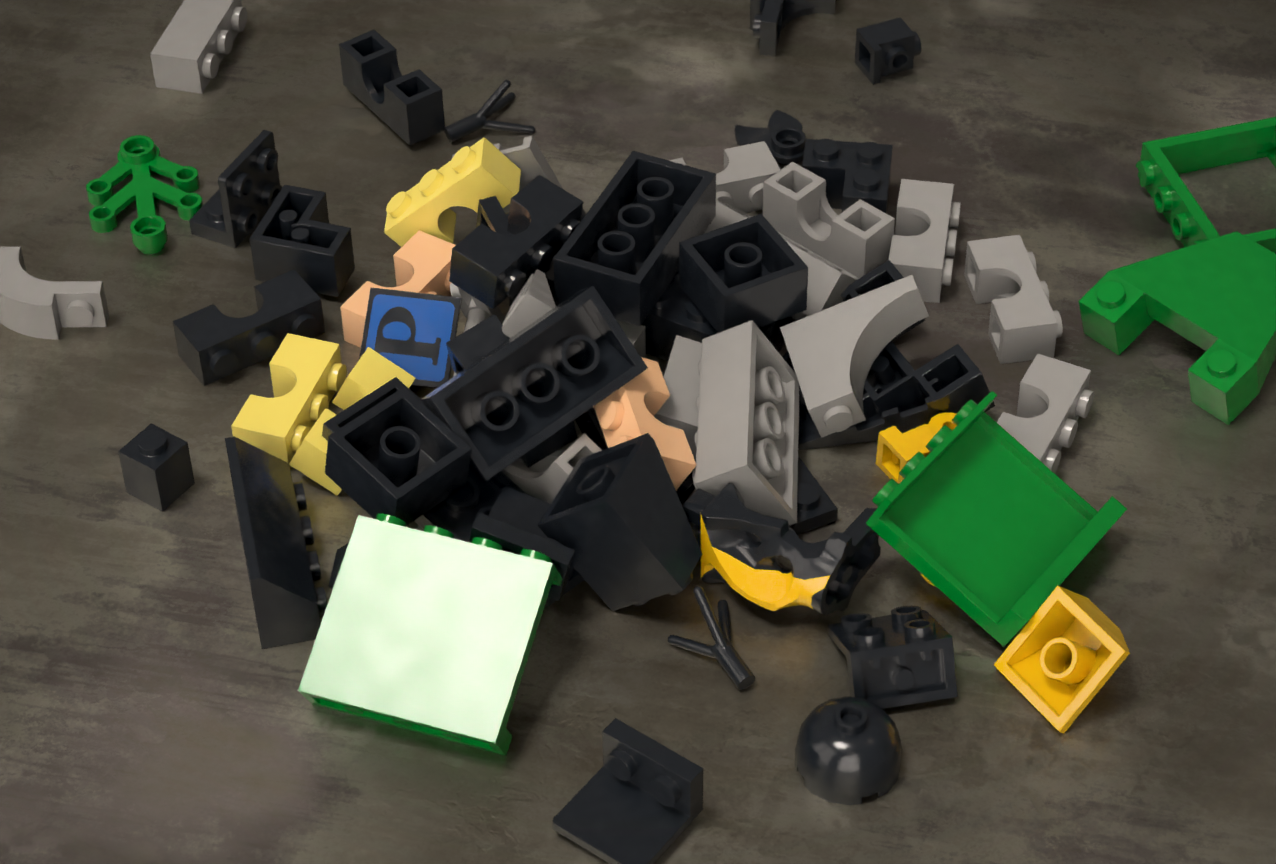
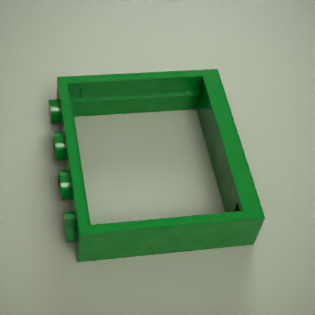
M1276 117L1143 142L1140 161L1136 163V167L1139 170V184L1146 188L1154 201L1156 210L1164 215L1171 226L1174 237L1180 240L1185 247L1219 237L1220 235L1178 174L1268 157L1276 168ZM1276 228L1244 234L1276 254Z

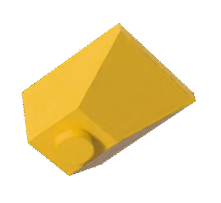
M1057 586L994 663V666L1059 732L1065 733L1127 658L1130 651L1121 629L1091 600Z

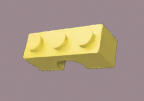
M484 137L471 147L465 146L461 148L451 161L438 170L432 169L428 171L420 182L407 192L401 191L393 196L386 207L387 216L384 233L401 247L419 230L453 243L457 214L450 207L463 206L474 210L478 214L479 200L496 196L502 208H505L510 204L511 198L519 192L521 169Z
M287 333L269 363L274 398L250 394L231 428L233 437L235 436L290 463L302 441L325 408L329 409L332 397L335 392L340 390L346 380L347 368L341 361L340 344Z
M368 347L346 378L332 403L345 410L395 377L408 388L411 387L416 378ZM325 408L302 441L289 465L338 496L342 489L325 474L328 441L322 436L323 424L337 414Z

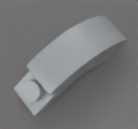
M21 246L0 247V323L26 336L59 340L62 327H107L109 311L103 281L41 280L26 272Z

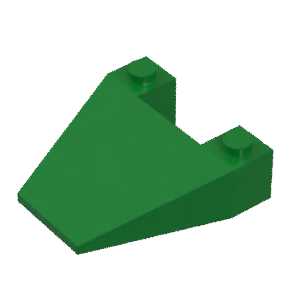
M1235 231L1110 270L1079 300L1083 332L1112 352L1120 355L1154 320H1157L1199 346L1206 352L1188 369L1191 402L1229 425L1259 394L1276 357V254Z

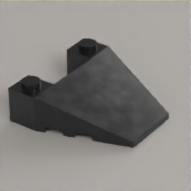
M888 260L850 284L841 294L842 302L904 277L892 262ZM924 318L893 338L872 364L863 390L865 421L852 425L844 431L835 432L821 438L809 414L799 385L798 449L808 450L878 441L880 431L896 426L901 433H904L921 425L929 424L931 418L939 413L951 412L957 414L970 399L979 404L990 391L982 372L959 344H956L922 367L914 370L892 341L924 322ZM787 351L782 357L795 372ZM994 401L989 405L985 412H987L995 406Z

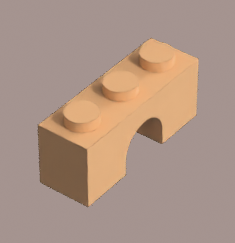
M419 230L393 255L396 287H382L366 281L340 307L344 341L361 348L370 288L452 297L449 277L452 248L456 245Z
M641 357L648 369L597 403L594 409L608 448L649 433L655 440L674 488L677 491L696 467V462L684 430L668 426L654 417L669 398L670 393L658 362Z

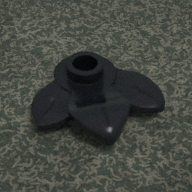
M779 110L773 112L767 128L736 125L734 128L735 139L739 146L765 141L774 159L780 164L788 165L791 162L798 163L803 160L806 142L803 126L799 120Z

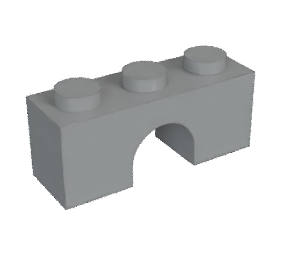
M765 141L724 149V170L716 173L717 200L745 213L763 210V183L781 170ZM683 157L669 160L672 162L686 165Z
M791 162L764 181L763 216L779 233L858 278L863 277L889 260L895 218L861 199L838 215L828 203L826 180L794 162Z
M901 179L895 235H892L889 260L903 277L913 275L923 302L940 303L942 285L951 286L953 259H948L946 256H955L957 230L949 229H958L961 202H953L954 184Z
M1020 235L967 241L964 276L976 304L991 302L988 335L1000 364L1034 360L1037 353L1054 357L1056 338L1062 336V319L1059 311L1052 310L1049 303L1047 283L1044 280L1040 281L1038 278L1033 252H1027Z
M1037 353L1020 382L1017 416L1003 412L997 423L1053 473H1056L1061 459L1060 450L1062 447L1070 448L1078 428L1077 420L1079 417L1086 418L1088 416L1095 393L1088 390L1091 370Z

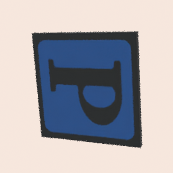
M370 288L360 358L366 349L370 347L414 376L416 379L412 385L430 388L440 387L450 380L452 364L446 342L456 337L462 298Z

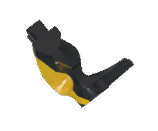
M731 483L717 496L702 489H697L683 505L688 521L695 524L692 530L702 551V556L699 559V562H701V580L705 583H728L733 590L747 600L773 612L797 605L809 607L824 615H828L836 610L843 612L849 605L855 587L881 553V546L878 543L879 535L866 524L877 508H866L843 533L834 532L826 540L809 543L798 537L796 532L789 527L788 520L762 515L746 508L742 496L735 485ZM776 557H785L790 560L793 569L785 567Z

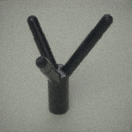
M504 80L478 112L444 127V132L452 143L482 128L534 134L536 129L530 125L487 120L515 99L513 92L502 97L511 86L509 80Z
M701 586L694 587L693 593L716 644L711 646L676 635H670L668 643L716 658L739 690L748 688L755 681V676L732 646L727 601L722 599L718 602V623Z

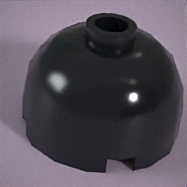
M850 696L833 698L818 705L802 722L795 747L794 764L797 772L799 770V773L805 778L804 785L812 794L830 803L849 806L862 804V797L871 796L878 792L879 798L887 794L897 782L902 758L901 739L896 724L880 706L863 698Z

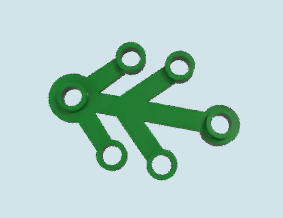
M135 135L126 138L120 144V150L117 154L118 163L100 178L93 179L87 183L88 201L96 206L90 210L89 218L93 231L97 233L110 232L117 226L116 215L136 200L138 218L134 219L130 225L133 244L144 254H155L164 248L168 235L165 220L155 213L153 197L176 206L178 216L183 220L189 221L203 206L202 197L197 193H193L200 186L197 169L194 167L181 166L162 158L158 146L154 144L150 137ZM150 171L173 179L174 187L150 177ZM130 174H133V180L114 194L113 187Z

